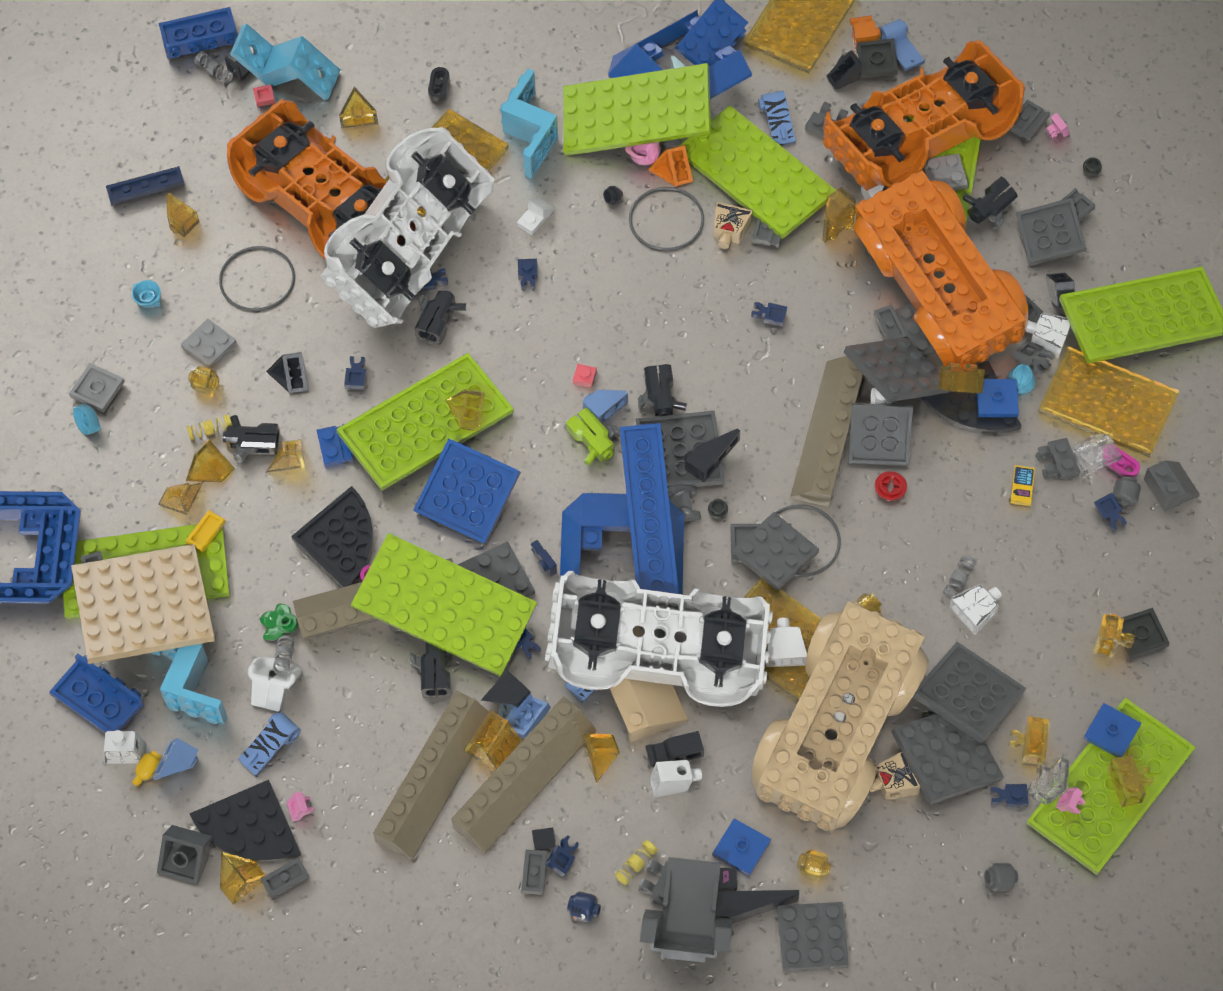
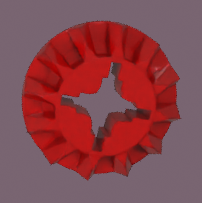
M884 472L875 481V492L879 494L880 499H887L888 502L890 500L897 501L899 498L904 497L907 491L905 478L897 472ZM893 481L894 488L889 492L886 486H889L890 482Z

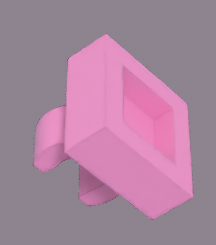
M1056 113L1050 117L1053 124L1046 128L1049 131V135L1055 138L1060 133L1063 138L1067 137L1070 132L1060 116Z
M1077 787L1064 789L1055 807L1061 812L1070 811L1072 814H1079L1081 811L1076 808V805L1085 804L1084 799L1081 798L1083 792Z
M295 792L286 802L292 821H300L304 815H309L314 810V807H307L306 804L311 798L309 796L304 797L303 792Z

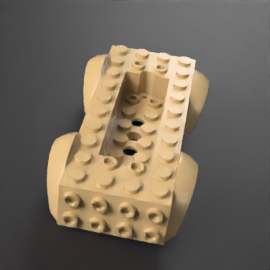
M848 601L843 611L827 613L817 626L809 645L805 671L810 679L790 719L774 720L765 731L757 748L752 766V784L756 790V795H759L758 797L764 802L769 803L771 801L777 804L783 811L796 813L804 821L810 820L817 823V826L825 831H833L834 829L844 827L857 813L874 782L877 767L869 757V754L887 717L899 715L904 710L926 673L929 660L921 648L925 637L915 629L909 630L903 627L898 621H890L876 611L871 612L864 609L857 602L851 603ZM847 693L852 694L855 698L854 703H844L843 695ZM841 712L846 716V720L844 722H837L834 719V714ZM829 729L835 730L837 738L832 741L828 740L825 737V732Z

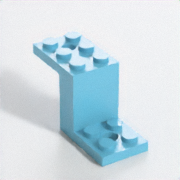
M248 24L242 25L230 53L233 58L265 85L271 84V87L299 78L323 100L329 99L341 70L303 36L273 46Z
M527 69L524 75L522 74L519 77L517 86L510 91L507 102H503L500 112L502 114L503 132L531 143L529 147H525L522 157H524L523 168H525V177L532 179L557 140L558 127L557 115L529 104L536 94L535 73L533 70Z
M203 644L152 653L157 656L162 654L173 660L160 688L166 706L170 710L176 712L181 710L194 718H198V716L206 718L212 724H225L227 714L222 701L195 692L208 664Z

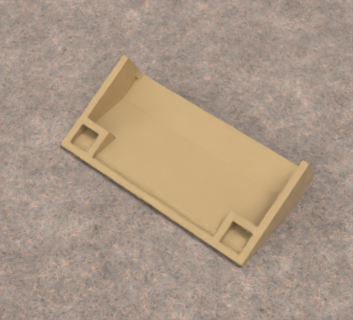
M635 626L632 630L636 637H642L645 634V631L641 630L640 626ZM624 678L620 684L609 688L627 727L630 743L688 721L673 685Z

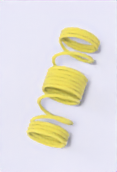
M229 414L223 416L225 428L218 417L216 418L217 431L212 419L203 421V424L200 422V436L194 425H191V428L186 426L190 440H194L192 426L199 438L202 437L201 425L206 436L215 434V432L218 433V420L226 431L227 426H232Z
M645 840L642 843L643 850L637 849L636 854H632L627 863L623 864L625 871L617 870L615 873V877L622 884L628 885L629 880L618 871L626 873L633 879L625 869V864L629 865L635 872H639L646 865L638 856V850L644 852L650 858L652 857L646 850L652 855L658 852L656 846L649 840Z

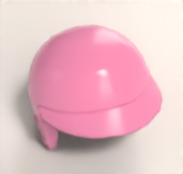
M659 142L625 147L632 160L642 166L653 164L661 153Z

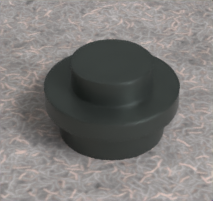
M1090 157L1083 163V171L1088 175H1098L1102 170L1100 160L1095 157Z
M714 499L708 505V513L713 518H723L728 513V505L722 499Z

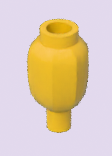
M154 750L151 753H145L135 768L136 777L131 783L139 787L142 781L150 780L162 756Z

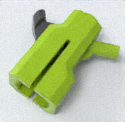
M584 408L566 422L568 433L576 441H582L588 447L589 454L584 460L586 465L590 466L595 457L600 462L613 457L615 445L611 439L613 436L620 437V430L616 425L604 426L588 408Z

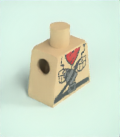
M717 202L713 238L719 240L718 246L720 248L728 249L730 243L739 244L751 224L752 210Z
M902 752L876 765L877 773L869 793L881 790L886 800L919 794L920 785Z

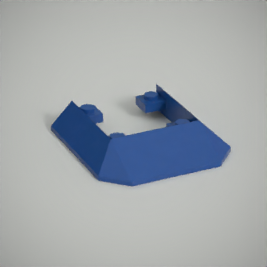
M698 10L687 14L613 55L608 77L616 78L663 70L655 62V60L664 56L661 47L688 33L700 18ZM730 45L714 53L715 59L718 62L709 66L710 99L752 76V72L741 51H736Z
M0 491V520H20V535H38L35 567L14 568L12 583H0V603L49 604L72 586L73 573L71 565H75L81 511L63 492Z
M582 493L562 511L560 577L564 576L568 571H574L575 574L581 576V550H602V531L630 532L626 494ZM669 500L679 594L683 595L684 514Z

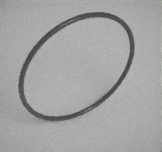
M659 187L649 190L637 198L629 213V224L635 237L646 246L657 250H676L689 245L699 236L704 224V213L700 203L690 193L674 187ZM658 190H675L684 193L693 199L699 207L701 213L700 228L691 240L680 246L663 248L651 245L642 240L633 228L632 213L639 200L647 194Z
M253 246L236 252L224 263L219 275L220 290L226 300L232 305L248 311H261L278 305L289 295L295 281L294 267L288 257L282 252L266 246ZM252 249H267L280 254L288 262L292 271V282L287 293L279 301L262 308H247L236 304L229 299L222 286V275L227 264L238 254Z
M800 504L790 505L779 509L775 513L779 514L791 508H809L828 518L836 530L838 544L832 560L815 572L806 574L796 573L794 576L807 577L818 574L827 569L835 561L839 553L841 538L838 527L828 514L816 507Z

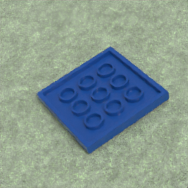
M448 438L413 511L486 545L521 472Z

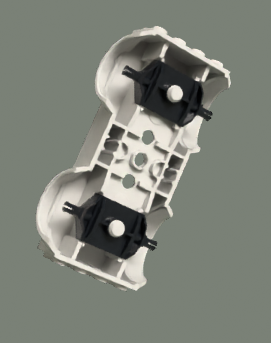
M443 127L417 131L397 144L386 162L390 178L364 215L350 219L341 225L330 236L325 245L324 253L327 267L320 277L328 287L333 288L342 300L348 302L356 313L361 314L366 319L367 324L374 328L391 324L398 325L403 322L400 319L403 311L421 288L431 280L430 267L451 237L458 238L462 235L459 232L466 220L475 211L477 206L494 190L495 179L490 175V172L483 168L477 162V159L470 155L464 149V146L457 142L450 132ZM420 206L425 209L426 214L423 218L417 214V209ZM411 221L415 223V231L410 228ZM399 235L405 238L404 246H399L397 243Z
M568 571L564 576L560 577L559 582H555L552 601L556 602L552 604L550 621L553 622H550L547 641L551 642H548L545 661H549L548 668L557 669L562 679L573 686L589 690H602L615 687L624 678L683 686L689 697L699 703L725 707L740 704L751 695L756 696L758 691L763 689V684L766 683L767 671H764L765 664L768 663L769 651L765 650L770 642L771 631L767 630L769 624H771L773 612L769 611L770 604H767L763 597H727L705 593L699 589H694L689 596L640 589L635 580L610 581L577 575L574 571ZM635 626L643 627L645 634L642 637H636L633 634L632 630ZM662 629L666 636L664 638H657L654 631ZM675 633H685L686 641L683 643L677 642L674 638Z

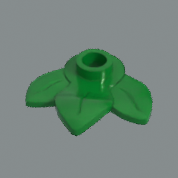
M279 603L276 605L275 611H267L260 616V622L267 627L263 635L265 640H278L284 633H293L298 626L297 618L291 614V609L286 604Z

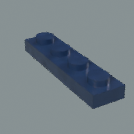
M180 166L106 185L110 203L113 205L184 186L185 183Z

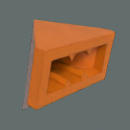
M685 145L666 149L648 169L674 186L693 182Z

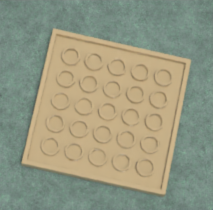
M194 544L71 565L88 664L215 641Z

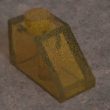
M168 192L166 194L169 228L173 233H179L185 237L199 223L197 211Z

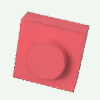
M271 84L253 88L257 107L275 104Z
M577 364L573 384L592 388L597 368Z

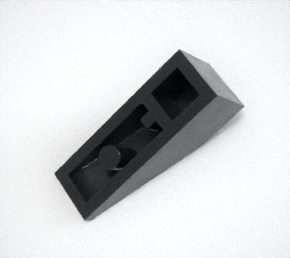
M732 430L698 445L693 451H689L684 458L685 470L702 482H705L740 441V430Z

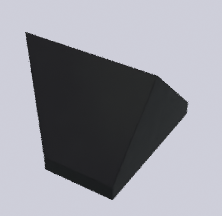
M850 50L841 54L833 69L826 76L833 87L838 90L860 80L862 63L854 51Z
M302 352L281 355L266 371L288 393L308 390Z
M507 670L484 695L481 701L510 704L518 708L531 692Z

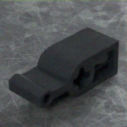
M699 731L674 736L661 743L645 746L650 767H655L656 762L689 761L704 757V748Z

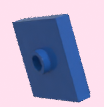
M976 379L978 417L1019 416L1016 379Z
M1103 703L1083 739L1122 759L1141 723Z
M734 818L713 851L712 856L733 868H737V870L750 877L769 846L771 839Z

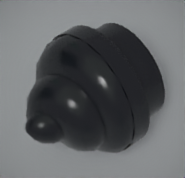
M609 186L603 193L605 202L611 205L618 204L623 197V191L616 186Z

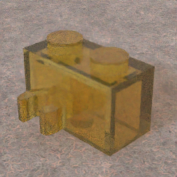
M949 362L948 366L940 365L938 389L982 393L985 370L978 369L977 364L965 363V367H960L961 363Z
M1103 614L1097 630L1093 653L1113 658L1118 644L1126 648H1132L1135 635L1121 633L1124 618H1120L1115 614Z
M1028 716L1024 734L1018 730H1011L1010 736H1014L1018 740H1010L1009 746L1012 748L1023 746L1021 765L1043 768L1046 759L1050 719Z
M1132 754L1111 759L1108 767L1121 808L1142 803L1146 795L1143 785H1151L1154 781V778L1148 779L1144 777V774L1150 772V767H1144L1138 772Z

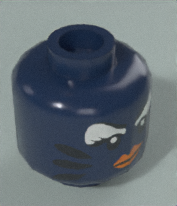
M579 891L575 895L570 896L567 911L570 912V916L573 919L589 923L594 917L599 916L601 904H598V898L595 895Z

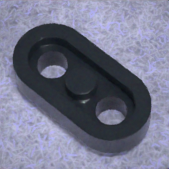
M437 67L431 72L428 95L433 101H442L447 96L450 76L446 68Z

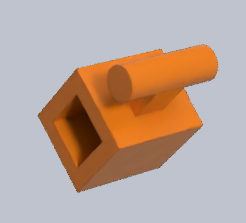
M872 15L849 19L850 26H852V39L855 50L859 42L876 41L881 38L879 27L876 28Z

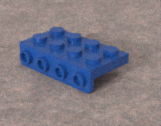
M714 0L675 49L693 65L708 63L711 66L718 62L715 59L714 53L729 45L733 48L737 43L734 40L737 37L740 39L747 31L745 26L749 22L724 0Z
M230 7L158 23L167 59L232 45L238 36Z
M77 653L75 663L49 691L50 695L102 732L122 731L144 706L141 699L142 695L134 688L131 690L127 688L120 678L116 677L114 679L111 677L109 671L104 667L100 666L98 668L94 663L88 664L87 655L81 656Z

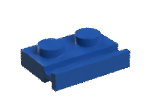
M331 426L316 430L325 467L353 461L351 450L337 434V428L341 426Z

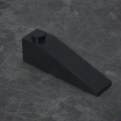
M799 890L718 891L715 917L733 919L732 923H736L777 909V906L797 902L799 900Z

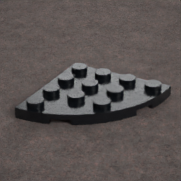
M989 361L972 366L967 371L960 370L943 376L951 385L948 393L920 397L929 408L931 407L940 415V418L968 431L977 433L986 431L999 434L1020 430L1022 426L1018 417H978L976 379H998Z
M351 486L294 533L291 538L342 588L355 584L360 577L361 570L369 561L373 544L372 522L364 500Z
M269 780L189 813L199 832L212 836L211 843L215 848L236 859L260 863V861L281 862L301 856V852Z

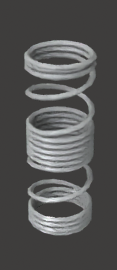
M204 51L199 52L195 57L197 65L204 67L205 71L212 76H216L223 84H228L232 80L233 72L226 70L221 79H219L217 75L222 72L224 66L216 60H212V57H209L211 60L206 65L208 55ZM231 73L230 78L224 82V79Z
M963 555L959 560L960 563L957 564V568L961 564L965 568L974 569L976 562L973 558ZM959 568L954 570L949 579L950 584H947L946 589L943 590L944 596L951 600V596L958 595L956 591L947 588V586L952 585L955 589L961 591L962 588L960 586H965L968 580L967 576H970V574Z
M288 635L281 636L277 642L273 670L279 675H285L290 670L294 640ZM283 638H288L292 643L290 641H279ZM289 642L291 643V646H281L280 643ZM278 663L286 664L287 666H280ZM277 664L278 666L283 668L288 667V669L285 671H279L276 669L275 665Z

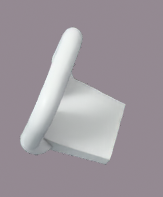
M267 656L256 658L248 668V676L252 680L251 705L279 712L282 708L286 689L290 688L302 674V668L298 664L291 662L290 670L287 674L271 678L269 677V672L274 671L273 664L275 658ZM278 663L280 666H287L286 664ZM277 664L275 665L276 669L279 671H285L288 669V667L283 668L278 666Z

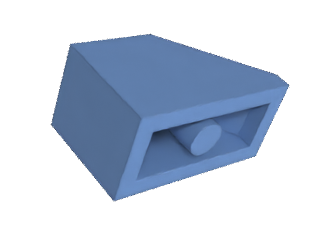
M596 390L593 394H588L584 398L583 409L588 408L603 424L628 403V393L625 390Z
M178 738L169 741L152 779H161L193 768L198 759L196 757L198 749Z

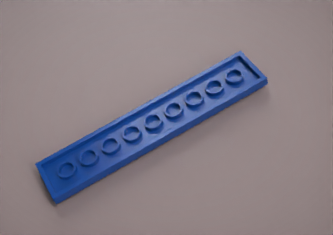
M661 423L620 427L635 581L640 589L679 594Z

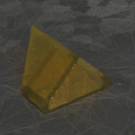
M354 86L339 114L341 129L378 124L376 109Z
M465 389L445 400L460 429L479 432L484 410L485 392Z
M302 439L283 441L279 452L265 473L304 468Z
M207 440L194 454L186 481L223 482L235 468L210 440Z
M203 482L167 487L158 505L187 515Z
M584 733L582 734V747L597 783L617 755L620 754L614 735Z
M221 852L220 889L234 905L262 883L261 878L266 876V874L255 861Z

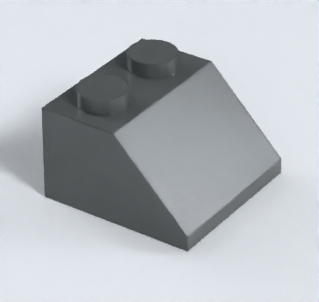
M1165 460L1147 468L1144 481L1163 511L1199 497V492L1179 462Z
M171 825L162 835L157 873L197 885L209 857L212 836Z

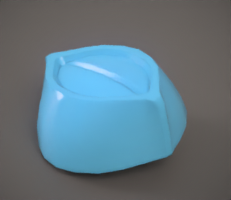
M144 280L133 285L132 298L138 305L145 308L161 306V290L156 282Z
M1019 364L1008 373L1006 378L1017 380L1018 395L1032 391L1036 385L1034 372L1029 365Z
M86 404L73 408L75 423L83 434L88 435L100 431L99 420L93 408Z

